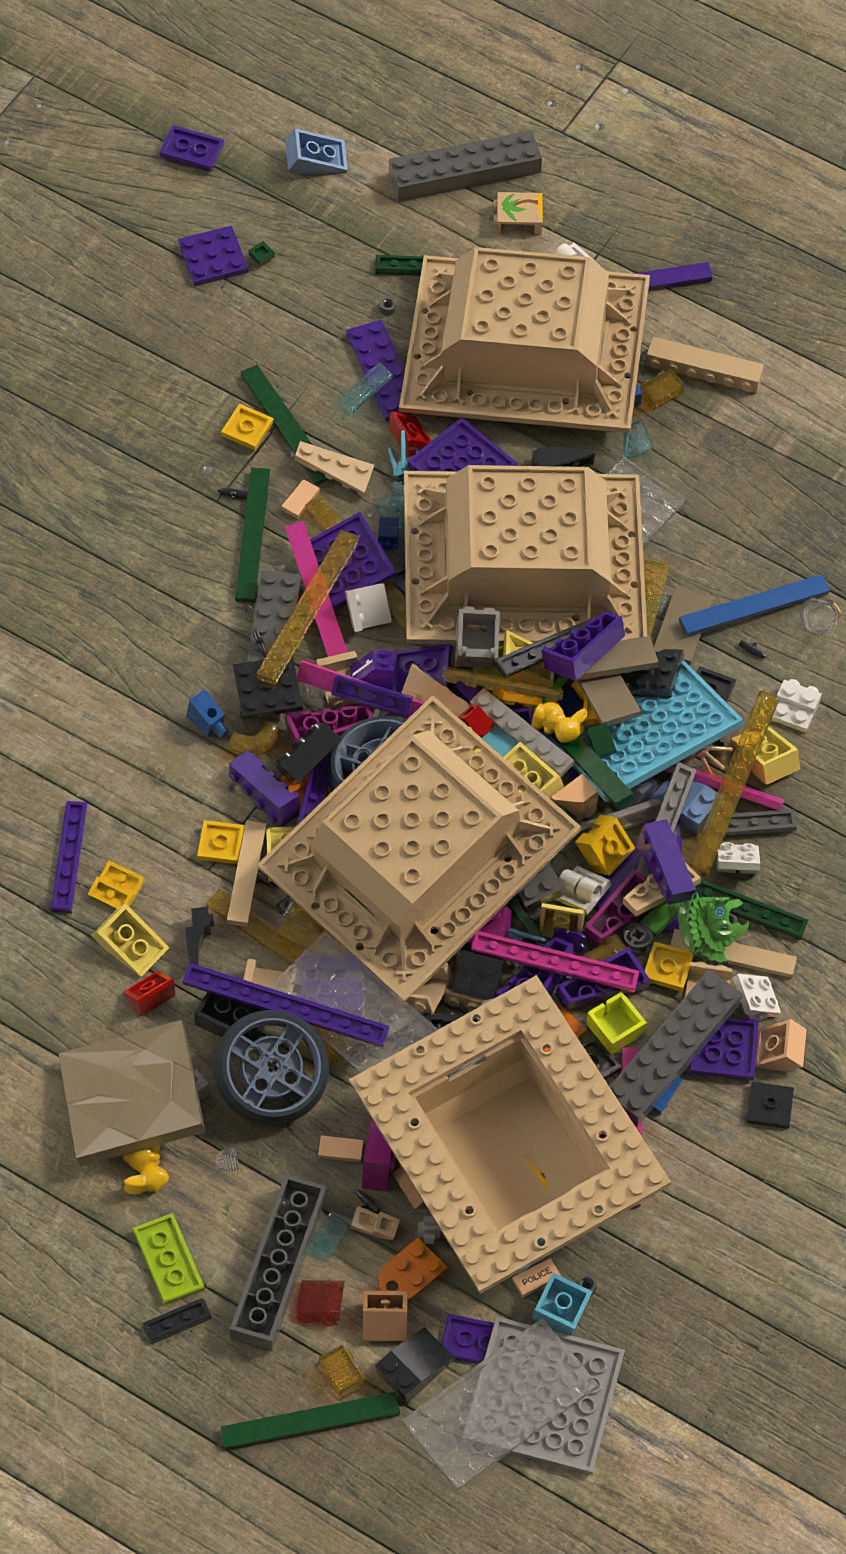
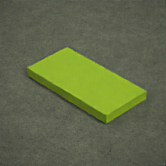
M173 1213L132 1228L164 1306L205 1290Z

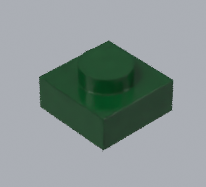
M264 241L248 250L249 256L259 266L275 257V252Z

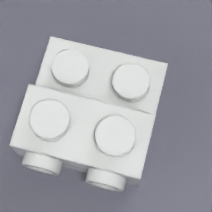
M784 680L768 719L806 733L818 708L822 693H819V690L813 686L808 688L801 686L797 680Z

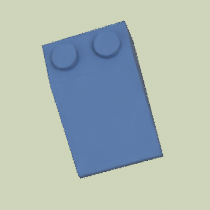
M295 128L285 141L288 171L311 175L342 173L348 170L345 141L342 139Z
M671 775L648 801L658 798L662 802ZM692 781L678 819L680 820V825L698 836L713 818V815H716L721 809L723 796L707 785Z

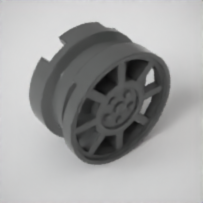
M643 922L628 924L623 933L624 948L629 947L634 955L646 953L651 947L653 932Z

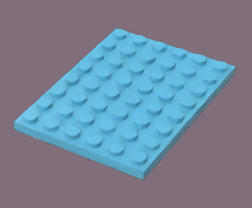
M683 660L671 698L633 696L641 710V716L608 726L617 753L601 759L631 789L744 726V722ZM584 725V731L579 736L593 749L585 730L586 727L592 725ZM543 731L544 736L565 752L549 734ZM574 762L572 767L580 775L583 774L592 783V785L597 790L598 795L605 802L609 801L605 794Z

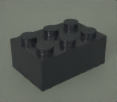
M325 722L312 724L305 731L307 735L298 738L291 745L293 749L290 752H284L276 760L278 764L275 767L291 784L298 783L342 740Z
M207 992L194 1012V1020L196 1026L219 1037H223L226 1031L239 1019L251 1013L264 1010ZM266 1026L254 1028L243 1036L253 1042L260 1037Z

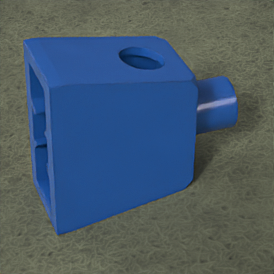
M205 689L189 700L186 716L206 736L215 733L221 739L229 732L223 724L224 712Z

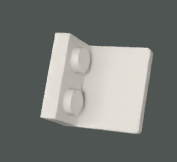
M383 583L345 591L354 632L392 621Z

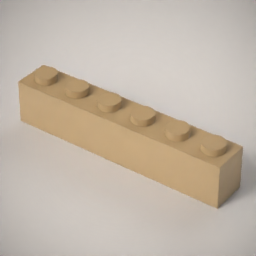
M657 337L652 338L646 359V366L654 369H661L753 393L758 391L764 364Z

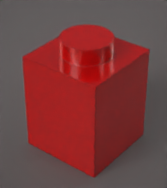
M472 704L458 717L468 727H471L479 737L485 736L494 724L482 708L475 704Z

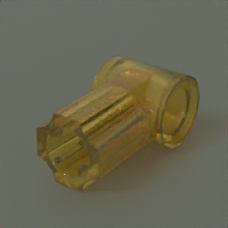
M615 934L608 937L601 946L585 954V957L603 961L627 947L619 936Z

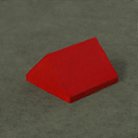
M393 411L390 413L389 430L400 447L401 431H405V454L408 458L414 456L417 451H420L432 441L416 417Z
M156 971L124 990L123 994L141 1017L176 996L175 982L173 978L160 971Z

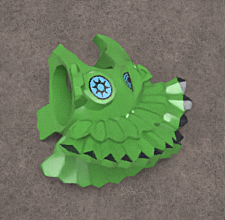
M697 892L692 894L691 900L681 902L677 920L680 923L679 929L682 932V937L685 939V944L689 946V952H693L696 957L701 955L703 961H709L713 966H717L719 963L726 966L728 960L724 954V946L731 945L735 938L740 937L747 931L749 922H746L744 925H740L739 922H729L730 910L743 903L739 899L729 900V897L699 898Z

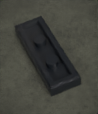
M200 1298L142 1324L152 1345L211 1320L212 1315L204 1298Z

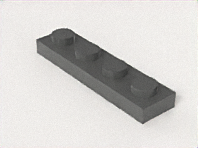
M794 809L713 815L712 818L715 837L796 831L797 829Z

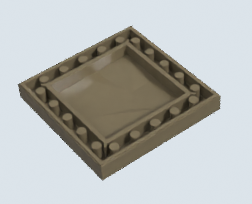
M182 1020L59 1053L75 1154L80 1167L205 1132L186 1030Z

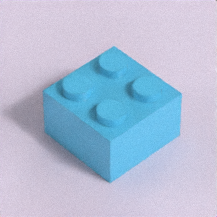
M552 1272L531 1318L558 1332L572 1336L592 1291Z

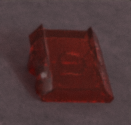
M302 1280L295 1321L308 1324L313 1321H321L325 1326L335 1325L341 1317L345 1281Z

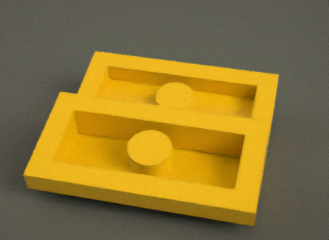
M108 860L100 877L97 876L88 895L116 909L125 903L130 906L146 879Z

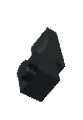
M208 906L191 908L193 927L185 928L189 963L199 965V955L206 935H211L210 927L214 926L213 914H209Z

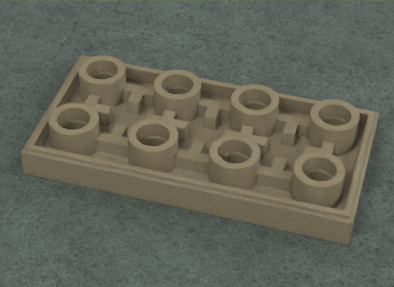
M675 587L654 646L655 653L663 649L683 650V660L691 665L702 632L686 636L679 622V617L710 608L713 603V597Z
M650 636L620 640L586 671L579 680L639 670H650L651 668L659 667Z
M620 674L595 677L588 680H577L601 724L607 723L608 726H613L614 724L641 716V710Z

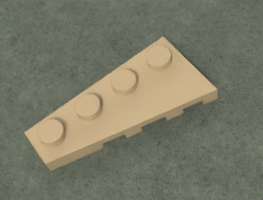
M301 441L294 458L295 461L315 472L319 470L324 473L326 478L341 482L342 486L346 489H354L361 497H364L374 468L373 464Z
M414 664L411 665L402 690L403 694L413 696V699L426 702L433 695L457 717L471 706L465 700L453 694L451 690L435 681L433 677L424 673L419 667Z
M686 864L694 886L700 884L701 877ZM652 874L647 877L644 883L637 885L623 898V904L635 916L666 901Z

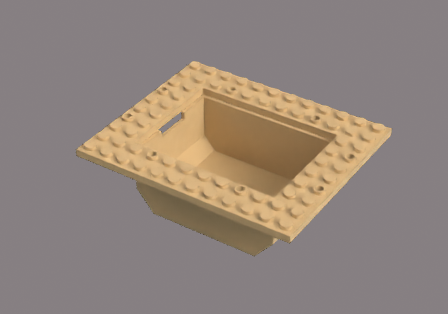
M474 247L460 258L424 255L399 412L630 433L650 275L608 272L592 258L479 247Z
M468 465L458 472L404 471L406 643L456 644L457 616L459 609H463V607H474L475 610L494 608L495 611H500L499 645H504V631L506 630L535 643L590 618L594 619L606 611L622 617L625 637L621 640L647 636L639 475L596 474L589 467ZM445 544H446V569H445ZM467 625V631L486 632V625Z
M432 695L257 864V867L397 997L406 1003L409 996L415 994L581 831V826ZM475 749H481L479 753L474 752ZM520 788L525 789L523 793H520L518 790ZM507 857H510L512 859L510 862L504 861V859ZM345 889H347L364 906H366L374 914V916L367 909H365L355 898H353ZM314 905L320 906L317 910H314L312 908ZM437 929L438 933L431 934V931ZM360 945L364 946V949L361 951L357 950V947Z
M537 975L349 1079L350 1084L480 1294L671 1186L670 1179ZM480 1018V1021L474 1022L473 1019ZM545 1048L551 1049L549 1052L543 1051ZM423 1049L424 1052H423V1053H417V1050ZM484 1054L485 1058L448 1078L447 1074ZM605 1134L607 1137L601 1139L599 1138V1135ZM532 1150L549 1183L550 1188L546 1190L523 1156ZM598 1208L603 1210L601 1213L595 1212ZM544 1241L545 1245L539 1246L538 1242Z

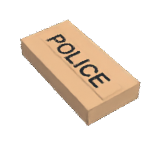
M550 1258L512 1277V1281L522 1298L546 1287L552 1272L559 1276L561 1275Z

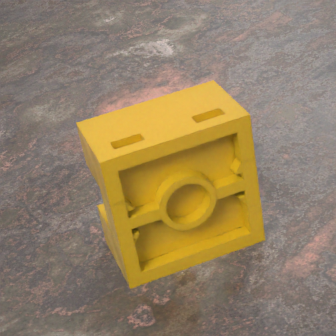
M600 815L592 823L593 826L589 833H583L575 843L594 873L610 875L635 847L616 817Z

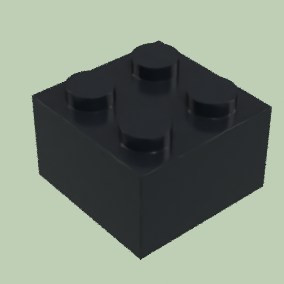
M462 950L452 992L483 1000L495 999L505 960Z

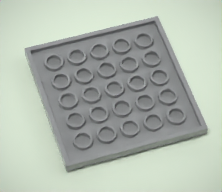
M496 1316L462 1441L592 1475L625 1350Z

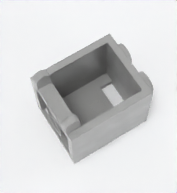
M474 607L459 609L456 623L455 667L495 669L493 663L498 658L500 611H495L494 608L475 610ZM467 625H486V632L467 631Z

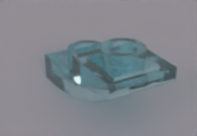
M331 1211L311 1249L332 1258L352 1220Z

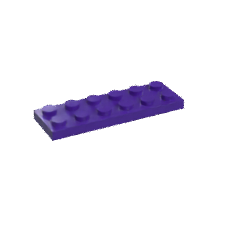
M382 319L347 329V338L385 422L390 421V413L392 411L406 415L414 414L399 412L405 369Z

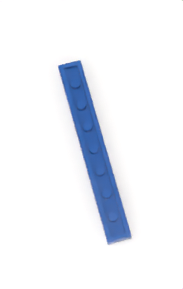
M821 574L680 616L679 622L686 636H690L827 595L830 589Z

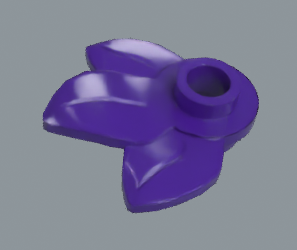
M564 928L554 930L552 938L555 936L573 944L574 952L588 953L589 950L582 944L586 939L584 934L578 931L568 932Z

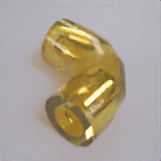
M266 722L259 733L254 736H246L234 732L230 739L228 750L240 755L248 750L253 755H261L276 744L282 734V730L276 724Z

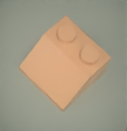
M581 774L554 794L551 800L557 806H563L575 815L577 821H581L586 817H591L596 812L598 793L592 783Z
M791 1019L758 1028L755 1067L785 1072L803 1067L806 1029Z

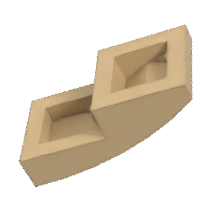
M358 1206L355 1209L349 1228L378 1238L393 1240L400 1220L383 1212L376 1214Z

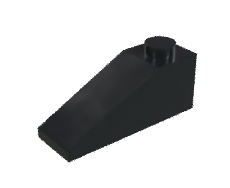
M557 446L541 447L532 451L531 463L533 466L587 467L594 465L595 452L594 450Z

